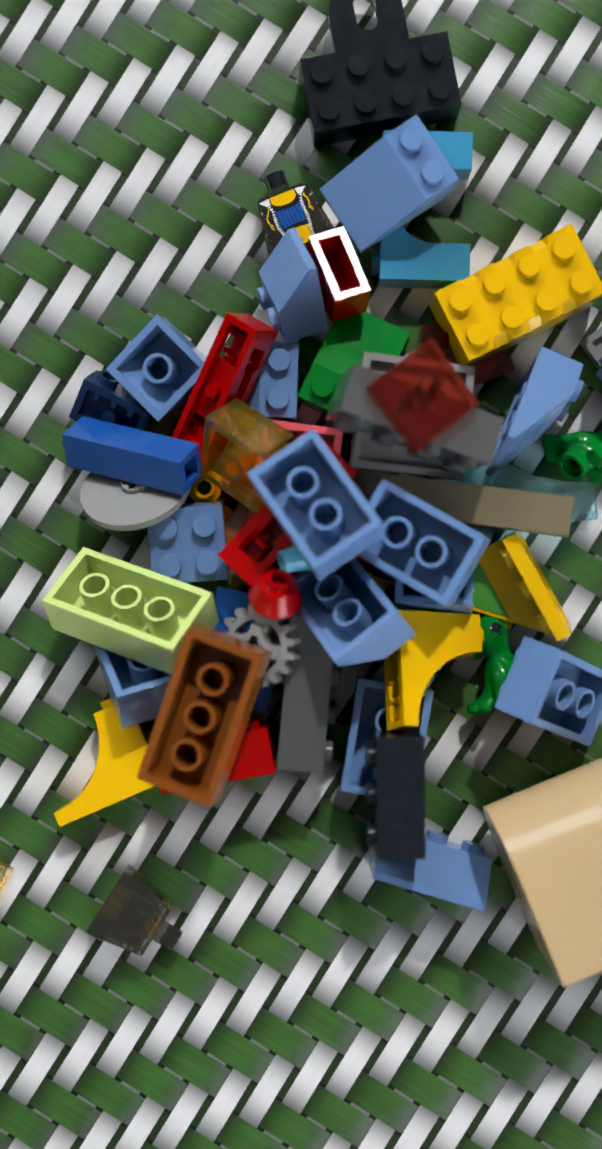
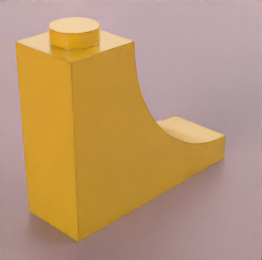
M398 610L416 635L384 659L387 731H404L419 726V709L422 696L435 672L449 660L464 659L482 652L484 631L481 627L480 614Z
M111 698L100 702L102 710L93 714L99 734V754L94 773L81 794L54 813L59 827L155 786L137 779L150 740L144 722L122 728Z

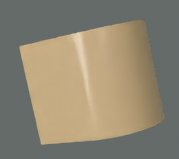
M599 758L483 806L484 816L536 946L564 987L602 971V758Z

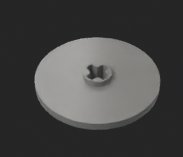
M90 472L82 484L80 501L86 516L96 525L109 530L132 531L152 526L171 516L186 501L191 488L184 495H179Z

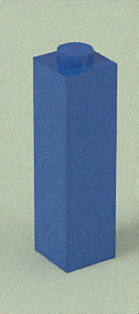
M84 416L62 434V445L65 450L67 466L179 495H184L202 477L198 443Z

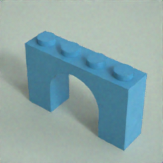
M383 130L382 137L392 130ZM428 131L457 174L459 180L468 181L472 171L473 132ZM402 226L379 241V253H372L371 276H378V287L442 289L470 276V244L424 242L410 235Z

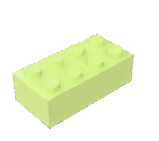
M86 547L81 549L41 600L52 629L170 675L173 673L188 627L202 624L214 629L219 622L212 592Z

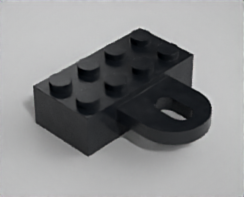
M330 0L328 21L334 53L300 59V80L313 146L319 147L381 135L383 130H394L416 114L424 126L457 120L462 103L448 32L409 38L402 0H372L378 24L371 30H364L357 24L353 6L354 0Z

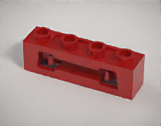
M226 313L172 435L173 438L199 444L201 467L218 465L279 332L250 314ZM229 334L233 335L234 338L231 345L224 346ZM222 348H223V353H227V354H224L223 358L219 356L220 353H221V351H222ZM194 412L199 414V416L192 417ZM191 420L195 426L194 428L187 429Z
M325 443L355 486L359 488L355 483L359 479L358 472ZM265 504L217 555L250 587L264 572L277 569L276 567L279 565L277 560L278 551L293 545L283 531L273 542L276 547L261 563L257 562L271 549L257 537L258 534L262 533L265 536L277 523ZM253 541V545L244 553V549Z

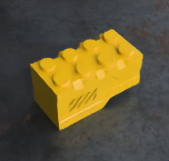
M571 223L547 235L539 242L531 246H525L513 252L507 258L497 263H492L478 270L473 275L434 292L429 307L437 323L444 332L448 333V340L458 364L473 366L591 308L602 297V282Z

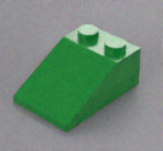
M367 312L334 321L298 393V403L327 416L340 375L354 364L360 365L363 352L400 356L410 336V332Z

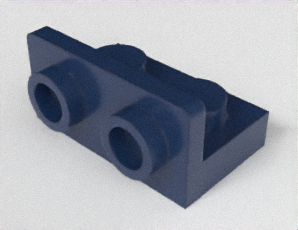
M95 370L84 378L69 418L75 421L84 416L146 431L152 417L108 371Z

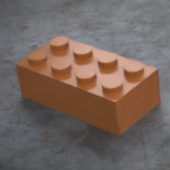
M202 624L188 627L137 779L207 807H212L223 796L273 651Z

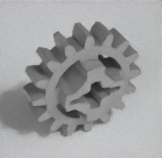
M250 604L248 605V610L245 607L237 608L234 610L236 618L230 617L224 620L229 630L223 631V633L255 644V642L251 640L258 639L257 644L273 651L270 660L275 659L277 661L270 669L266 670L260 688L269 686L270 681L273 684L282 682V673L289 674L294 671L289 661L300 659L301 656L298 652L293 651V645L301 643V638L292 637L291 632L297 627L296 623L286 625L284 623L285 619H266L260 616ZM255 620V623L251 624L249 631H241L247 623Z

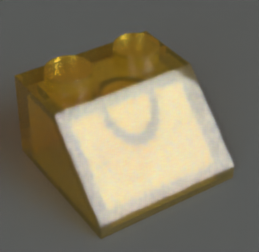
M235 398L205 417L201 461L202 477L257 513L264 503L254 490L247 473L291 444L294 440V434L240 399Z

